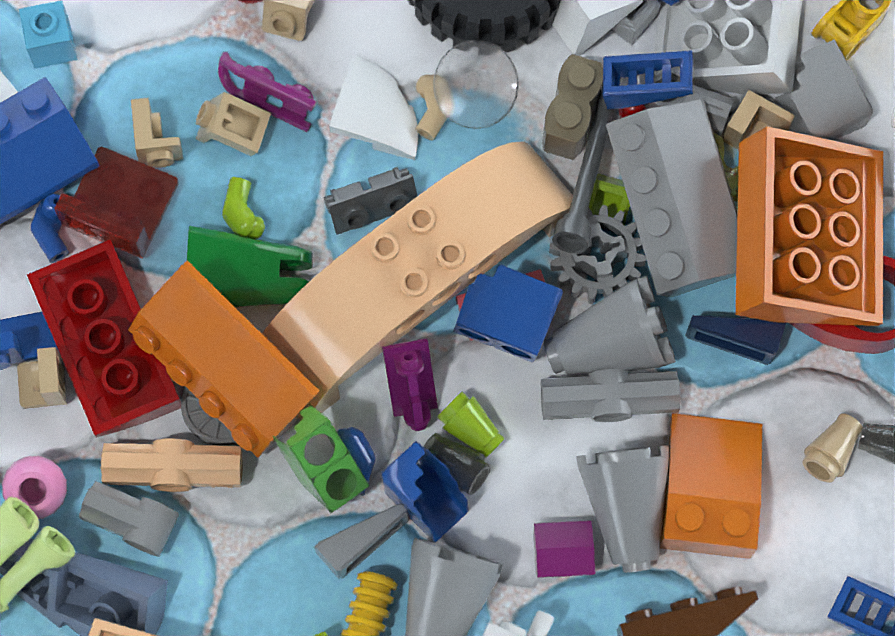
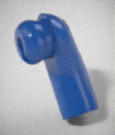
M49 194L40 201L30 228L50 263L62 260L69 253V250L59 236L67 210V203L58 194Z
M355 427L337 430L336 432L369 483L376 456L364 433ZM366 489L358 495H365Z

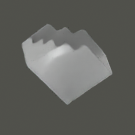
M835 40L801 53L800 59L802 61L795 64L793 92L784 93L775 98L777 106L795 116L790 127L792 132L834 141L865 127L873 114V108Z

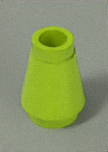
M463 391L437 416L445 424L442 429L478 453L480 452L485 458L505 439L498 433V429L474 395L469 398Z

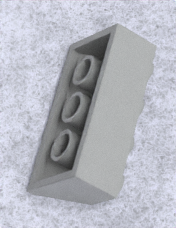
M699 99L650 108L607 123L606 128L657 295L675 297L735 277L737 209L703 100Z

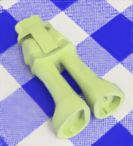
M8 497L0 506V566L18 548L24 545L39 528L38 517L34 511L23 501L15 497ZM49 526L44 527L37 534L24 555L0 579V613L9 609L8 604L35 576L46 569L62 567L75 556L73 545L61 532Z

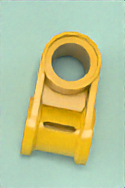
M841 0L820 19L812 30L811 35L815 39L821 37L826 42L835 40L847 61L857 52L876 27L881 24L891 0H874L879 8L873 10L863 7L859 0Z

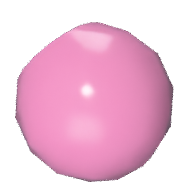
M26 456L15 461L6 471L2 481V496L4 500L8 497L20 499L34 511L38 519H44L54 514L62 506L67 494V482L61 468L52 460L41 456Z

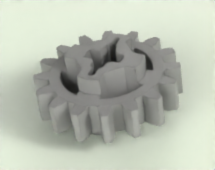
M602 205L599 215H592L590 208H588L586 218L589 221L592 232L588 248L582 253L564 252L553 243H550L549 253L559 256L550 262L551 271L563 272L559 276L557 284L562 287L571 283L573 285L571 297L574 299L583 291L588 293V303L593 304L597 294H603L605 298L613 293L614 290L625 285L627 280L633 281L641 278V273L634 267L645 266L646 256L636 253L643 249L640 238H633L637 232L636 223L634 222L627 226L623 225L624 212L621 210L612 218L608 216V209L605 205ZM601 228L610 230L618 236L612 237L603 232ZM598 247L599 252L605 254L603 262H597L595 256H590L591 248ZM624 258H628L624 269L613 278L612 268L615 263L622 262ZM584 272L594 278V281L586 280L577 273Z

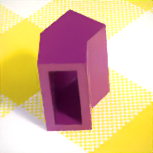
M591 520L534 523L533 541L537 578L595 575Z

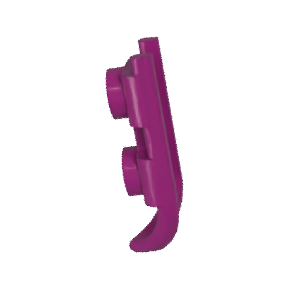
M227 51L222 53L219 58L218 75L222 86L229 94L271 113L272 116L305 132L310 130L312 124L305 121L308 110L312 111L317 101L313 100V95L307 87L300 84L292 86L286 84L284 86L275 81L273 74L267 68L259 65L254 67L247 65L244 67L231 59ZM229 71L245 80L242 90L232 82ZM269 95L283 102L282 107L278 108L266 102Z

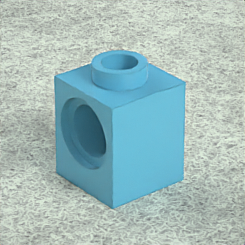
M63 0L19 9L26 49L35 69L78 60L71 23Z

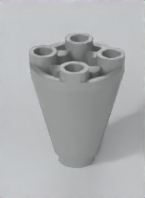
M647 276L626 283L553 331V337L544 339L545 351L555 374L563 371L567 375L583 374L601 369H651L676 362L668 337L661 338L660 335L668 331L660 306L651 307L649 304L655 302V297Z

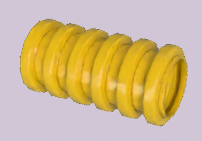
M364 571L357 575L356 579L360 581V585L353 589L356 599L349 603L352 614L346 616L345 622L348 623V628L342 630L341 636H379L380 632L383 633L386 630L383 620L390 616V611L386 609L388 604H393L394 598L391 596V591L397 590L398 584L394 579L385 575Z

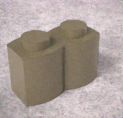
M571 54L563 63L558 75L555 98L550 103L545 116L542 137L544 152L574 160L581 153L586 143L590 117L597 107L603 81V65L601 62Z

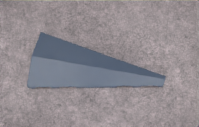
M30 538L0 566V573L3 576L24 555L34 539ZM75 552V556L62 567L42 571L28 582L17 595L59 628L67 625L80 636H89L95 618L156 635L164 619L168 580Z

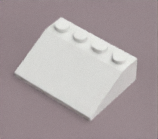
M660 0L661 5L654 53L692 50L693 85L707 90L746 94L748 90L757 95L793 92L802 0H680L672 6ZM680 66L671 68V71L680 75Z

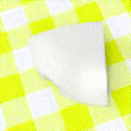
M354 56L329 125L330 132L372 143L373 149L411 160H415L418 146V131L415 129L417 126L416 116L413 107L408 105L400 91L399 83L382 68L365 59Z

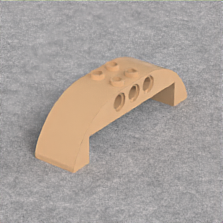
M523 141L511 142L489 150L440 179L332 261L284 306L262 334L320 391L310 404L320 413H323L340 400L338 386L383 352L382 347L394 344L476 280L477 275L485 274L539 231L543 230L549 238L553 236L557 221L569 213L573 195L529 143ZM300 415L298 419L302 421L303 417Z

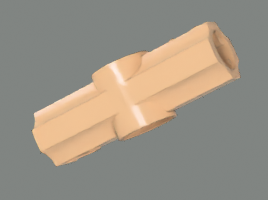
M172 438L158 439L153 441V444H103L101 452V482L105 485L151 486L154 490L164 492H185L191 490L192 487L241 488L243 449L240 446L194 445L193 442Z

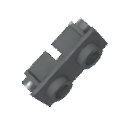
M394 167L392 170L369 177L368 182L371 188L363 191L359 181L330 190L331 195L325 196L323 199L328 213L331 214L336 235L392 216L415 199L417 192L412 174H409L408 169L399 170L398 167Z

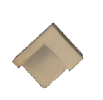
M748 90L727 125L722 141L739 150V142L765 127L789 131L795 116Z

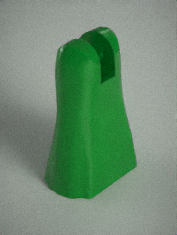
M189 226L187 261L235 308L271 304L285 305L310 282L302 278L279 277L280 270L303 271L313 267V253L304 248L246 238L223 231Z

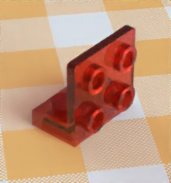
M99 147L95 157L100 166L84 175L74 197L64 193L61 194L54 208L63 226L101 242L111 239L115 248L143 259L179 185L178 179L175 176L105 147Z

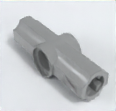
M601 369L583 377L547 378L540 381L543 420L591 417L592 421L619 422L630 419L632 415L677 413L680 411V384L677 371L629 374L624 369Z

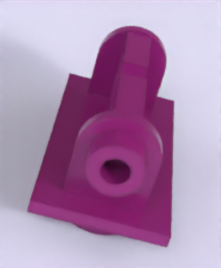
M428 339L382 347L393 416L403 415L405 423L414 431L426 429L431 421L430 410L438 409Z

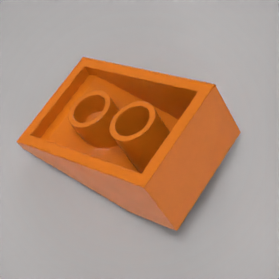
M672 413L660 549L750 559L758 548L762 484V424Z

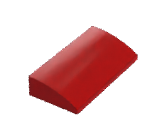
M111 239L27 274L96 438L143 424L181 409L180 398L166 371V367L153 354L143 351L135 342L133 334L128 330L141 308Z

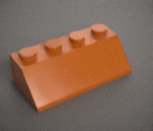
M188 261L182 264L145 304L128 329L133 334L137 345L146 353L153 354L166 367L170 378L178 385L188 388L199 399L201 408L209 416L218 418L231 431L235 442L241 448L251 451L257 458L275 442L272 436L279 439L300 417V412L308 407L309 403L320 392Z

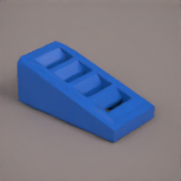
M692 50L603 57V98L607 109L628 108L693 94ZM680 66V82H671V68ZM662 70V83H654V71ZM645 74V84L637 85V76ZM628 77V85L621 86V78Z
M847 576L827 617L860 636H895V623L889 635L882 632L891 611L895 612V597ZM858 593L864 596V599L855 617L852 618L847 613ZM875 602L881 605L872 626H869L864 622Z

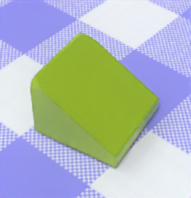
M597 173L589 204L592 215H599L602 205L607 206L609 217L614 218L620 210L624 212L622 224L625 225L630 203L623 180Z

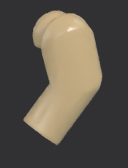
M425 74L418 79L416 91L425 99L428 109L415 129L422 137L433 141L451 114L453 105L446 81L437 74Z

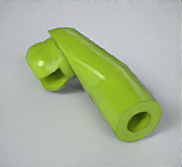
M231 177L222 209L223 219L235 235L258 239L264 232L265 223L261 217L255 216L253 211L247 206L251 182L243 178Z

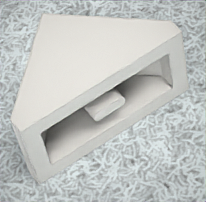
M561 0L552 25L572 54L580 56L637 8L643 0Z

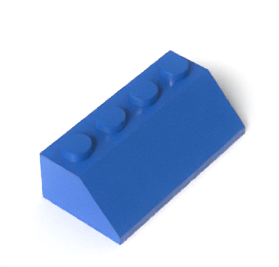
M46 76L0 103L1 225L45 199L49 194L55 193L100 166L78 126Z

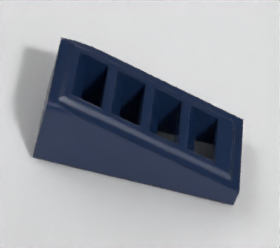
M692 315L685 336L687 339L768 365L771 364L778 351L786 323L759 319Z

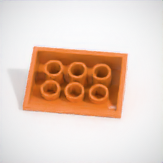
M765 127L739 142L735 315L780 323L879 326L883 324V151L772 127Z

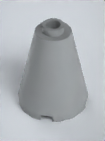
M668 445L658 446L659 455L651 456L650 448L646 447L595 453L596 462L588 464L586 455L576 456L577 466L612 564H622L623 572L650 570V561L659 559L669 462Z
M414 538L411 547L405 636H466L500 577L503 564L479 555L474 556L462 552V550Z

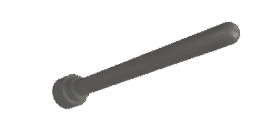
M603 85L569 213L557 221L552 237L553 244L558 249L568 253H582L586 251L592 232L586 216L608 135L606 124L611 122L614 109H607L603 98Z

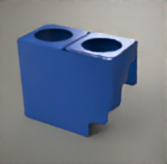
M499 265L494 276L479 274L475 282L468 286L453 332L483 344L494 346L498 350L526 361L534 362L559 305L563 291L558 287L506 266Z
M415 441L382 473L385 494L396 505L401 503L407 509L408 517L433 542H437L468 513V500L458 489V484L450 475L448 467L420 443Z

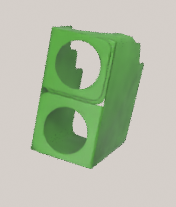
M309 403L310 406L300 412L303 419L294 427L297 431L296 434L286 441L289 446L274 436L272 437L299 482L332 513L369 487V483L330 420ZM326 434L334 447L332 457L321 465L310 464L304 456L306 443L315 435Z

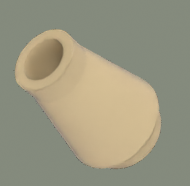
M840 414L832 425L805 448V458L802 461L804 468L815 478L827 483L833 482L836 477L843 476L856 440L863 430L860 422L848 414Z

